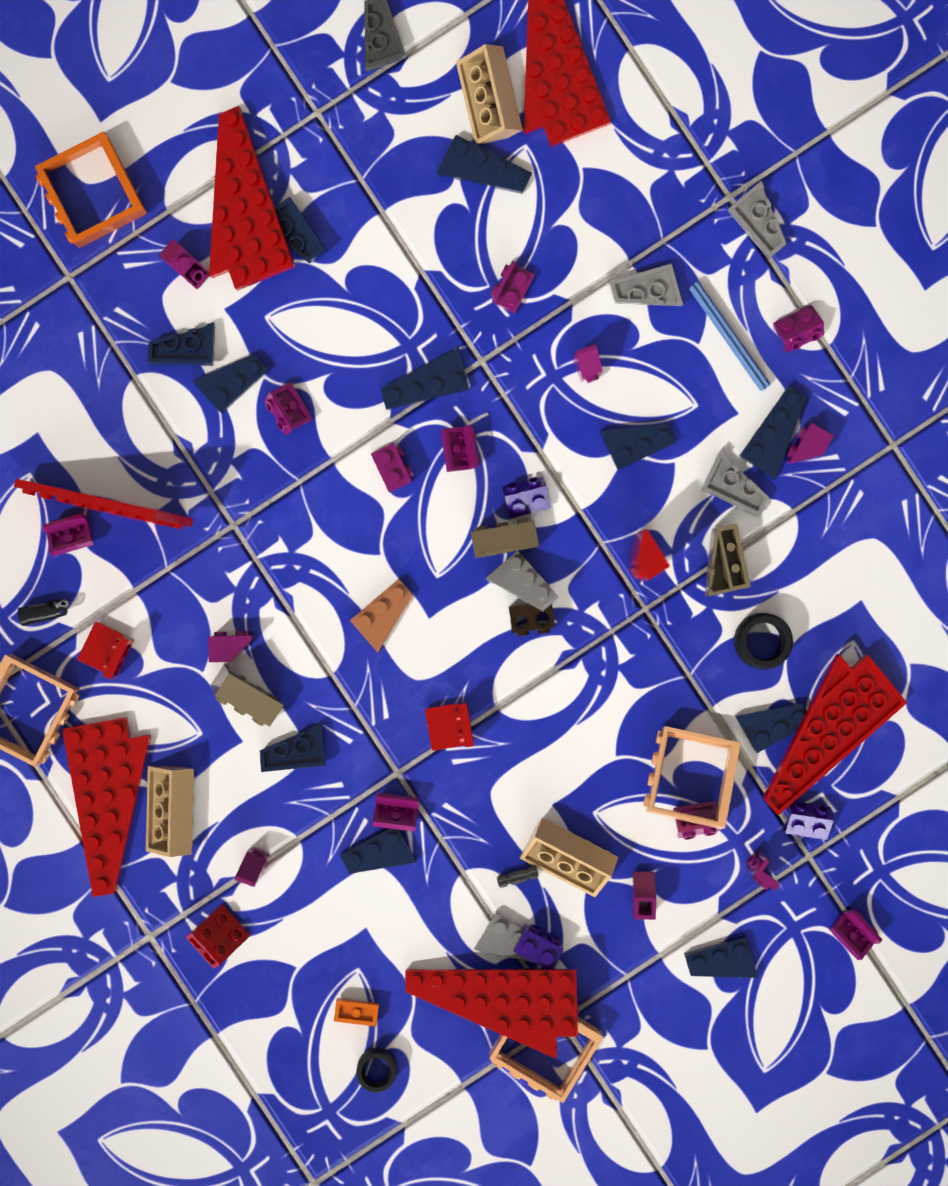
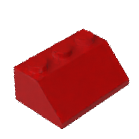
M647 529L637 532L629 562L632 567L629 570L635 579L648 581L669 568L670 564Z

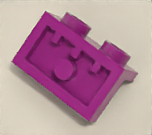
M512 261L510 265L506 264L500 275L503 279L500 285L495 284L491 295L494 296L492 303L515 314L535 274L517 266L516 262Z
M291 382L269 392L265 398L267 410L274 415L278 428L286 436L313 419Z
M392 442L390 445L371 453L389 493L412 483L410 477L414 475L409 464L404 466L401 458L405 456L400 445L395 446Z
M716 801L676 807L673 808V811L715 820L717 805ZM675 819L677 837L684 840L694 839L696 835L702 834L704 836H713L720 831L718 828Z

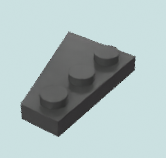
M387 0L364 1L365 70L368 72L405 59L406 54Z

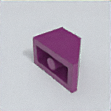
M596 344L576 351L572 359L580 381H587L588 384L599 380L603 370Z
M249 848L234 880L255 887L261 879L270 855L265 854L266 851L262 848Z

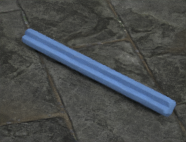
M699 281L692 284L689 290L758 389L763 391L768 388L770 382Z

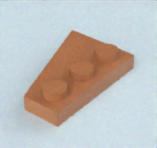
M400 579L396 580L350 620L377 653L413 596Z

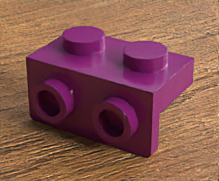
M812 305L773 322V328L782 340L786 353L797 350L801 346L824 336V321Z
M473 425L442 429L441 437L446 471L456 472L478 468L479 454L476 450V433L473 430Z
M82 513L73 514L68 518L53 520L42 525L43 531L47 534L49 552L53 557L94 545L91 524Z
M377 793L373 827L415 832L419 798L397 796L390 793Z
M760 851L756 854L753 853L749 857L746 867L754 875L752 878L764 889L767 890L770 887L776 891L780 884L764 871L770 860Z
M855 909L845 910L841 912L829 930L857 960H862L874 944H880L883 939L878 935L877 930L863 919L864 917L860 912Z

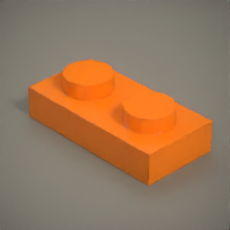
M337 998L334 1022L376 1027L379 1003Z

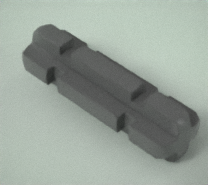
M532 866L528 870L521 869L510 872L506 876L505 874L497 876L498 886L503 888L507 887L508 884L514 885L528 881L527 879L529 878L531 880L539 877L537 867Z

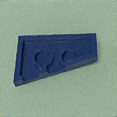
M290 196L275 207L291 250L308 263L313 262L327 252Z
M209 323L207 326L198 329L192 328L188 332L178 335L172 334L149 341L148 364L214 366L215 323Z
M252 354L192 382L218 411L223 414L267 374L269 370Z
M667 423L600 431L617 470L676 443Z
M802 703L774 709L735 715V718L755 753H759L796 732L807 711Z
M323 723L260 750L261 772L326 766Z
M390 828L340 854L350 874L417 862L401 831Z
M745 935L684 954L691 976L758 978Z

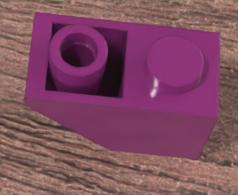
M173 239L158 255L196 290L210 276L209 271Z
M813 423L808 424L806 427L803 426L797 435L799 438L797 444L792 445L786 456L789 458L786 463L793 464L824 455L834 435Z
M227 631L214 632V636L208 637L209 663L234 661L254 640V635H248V631H235V635L228 636Z
M633 871L632 916L634 919L656 920L655 873L650 871Z

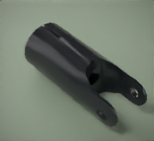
M59 599L18 608L19 621L22 626L65 616L68 613L66 607L69 606V601L67 599Z

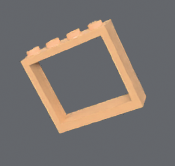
M6 654L0 663V694L15 665L68 692L37 754L0 736L1 750L36 767L47 761L50 755L48 750L51 744L54 745L60 735L58 730L61 725H65L70 715L68 711L78 701L79 695L77 693L80 688L13 654Z
M664 726L662 731L657 732L656 743L659 746L658 751H654L651 764L655 765L654 772L650 773L647 785L651 787L649 794H645L643 806L647 807L646 813L724 829L726 827L741 743ZM668 736L728 749L715 820L654 807Z
M578 1017V1032L588 1037L589 1040L560 1087L502 1053L500 1049L508 1037L501 1034L489 1052V1059L496 1064V1067H504L509 1070V1073L514 1078L519 1080L522 1078L527 1081V1084L534 1090L538 1091L540 1089L544 1091L549 1099L552 1100L553 1098L564 1103L601 1042L603 1034L600 1029Z

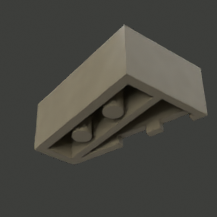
M529 518L516 520L517 524L508 525V522L495 524L496 528L487 529V526L474 528L475 531L471 532L475 558L539 547L535 521H529Z
M737 523L711 529L705 596L751 587Z
M224 664L210 685L216 696L215 699L223 705L231 704L234 706V710L243 716L245 714L253 717L252 721L260 726L265 724L270 727L284 706L282 701L260 686L250 683L246 680V677L238 676L229 670L230 667Z

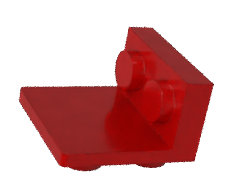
M95 622L77 659L103 672L102 676L114 679L117 677L135 639L100 622Z
M467 701L425 709L431 749L433 751L459 746H474Z
M220 905L197 928L192 930L186 938L214 969L220 966L250 937V934L224 905Z

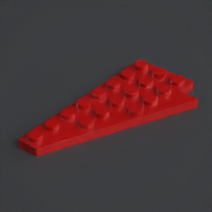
M528 0L524 135L543 128L550 147H554L610 125L611 120L565 1Z
M236 106L219 114L209 275L211 278H216L229 272L234 288L239 291L296 266L241 108Z
M15 479L14 487L21 488L23 494L35 496V493L38 492L39 497L52 500V496H56V501L149 523L182 529L183 525L192 527L193 524L192 518L20 479Z
M836 654L763 796V799L777 815L781 814L907 704L906 700L870 656L865 654L852 667L839 654Z
M127 717L62 729L93 897L114 894L116 892L151 740V734L131 738Z
M577 969L405 970L406 993L553 1058L558 1056L557 1037H578Z

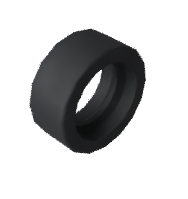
M375 1047L368 1049L358 1060L356 1069L357 1080L369 1092L378 1093L385 1091L392 1086L396 1079L397 1063L392 1053L384 1048ZM372 1058L385 1060L390 1069L387 1078L380 1082L368 1079L364 1072L367 1061Z

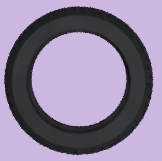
M755 613L746 617L738 625L734 635V647L739 658L747 665L763 670L772 669L784 663L789 657L793 647V635L790 627L782 618L770 613ZM758 623L773 625L780 636V645L777 652L768 659L755 658L750 654L746 645L748 632Z

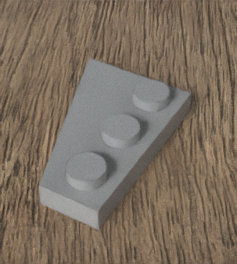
M762 181L727 210L768 259L787 244L779 223L772 212L771 203L764 192Z
M672 264L609 281L615 304L683 306Z
M719 451L701 490L760 517L769 497L751 479L749 480L735 464L725 457V454Z
M516 551L485 578L488 582L501 587L506 592L519 597L541 611H544L559 598L519 551Z
M495 911L474 950L532 962L513 951L523 932V927Z

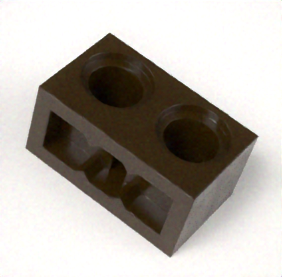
M530 604L508 607L511 632L516 633V636L529 635V631L537 630L538 634L549 633L550 628H555L552 604L544 611ZM538 613H547L548 621L545 624L537 622L536 617ZM518 615L526 616L527 623L525 626L519 627L515 624V618Z

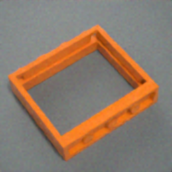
M104 131L35 166L38 172L35 175L41 187L45 186L48 192L45 196L50 205L55 206L57 210L55 216L59 223L65 225L67 229L65 235L70 244L74 243L78 248L148 214L110 138ZM102 146L132 207L78 234L47 174Z

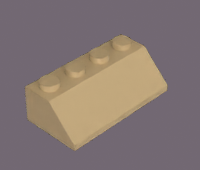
M485 44L456 61L475 144L482 145L507 139L523 131L503 46Z
M148 766L147 852L166 857L192 855L194 769L178 766Z
M541 818L532 832L520 859L596 897L612 877L618 856L573 834L571 831L565 830L552 821Z

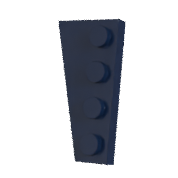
M455 135L437 171V175L523 194L532 176V172Z
M459 347L381 388L386 410L469 390Z
M790 385L787 386L739 455L772 480L776 479L807 398Z

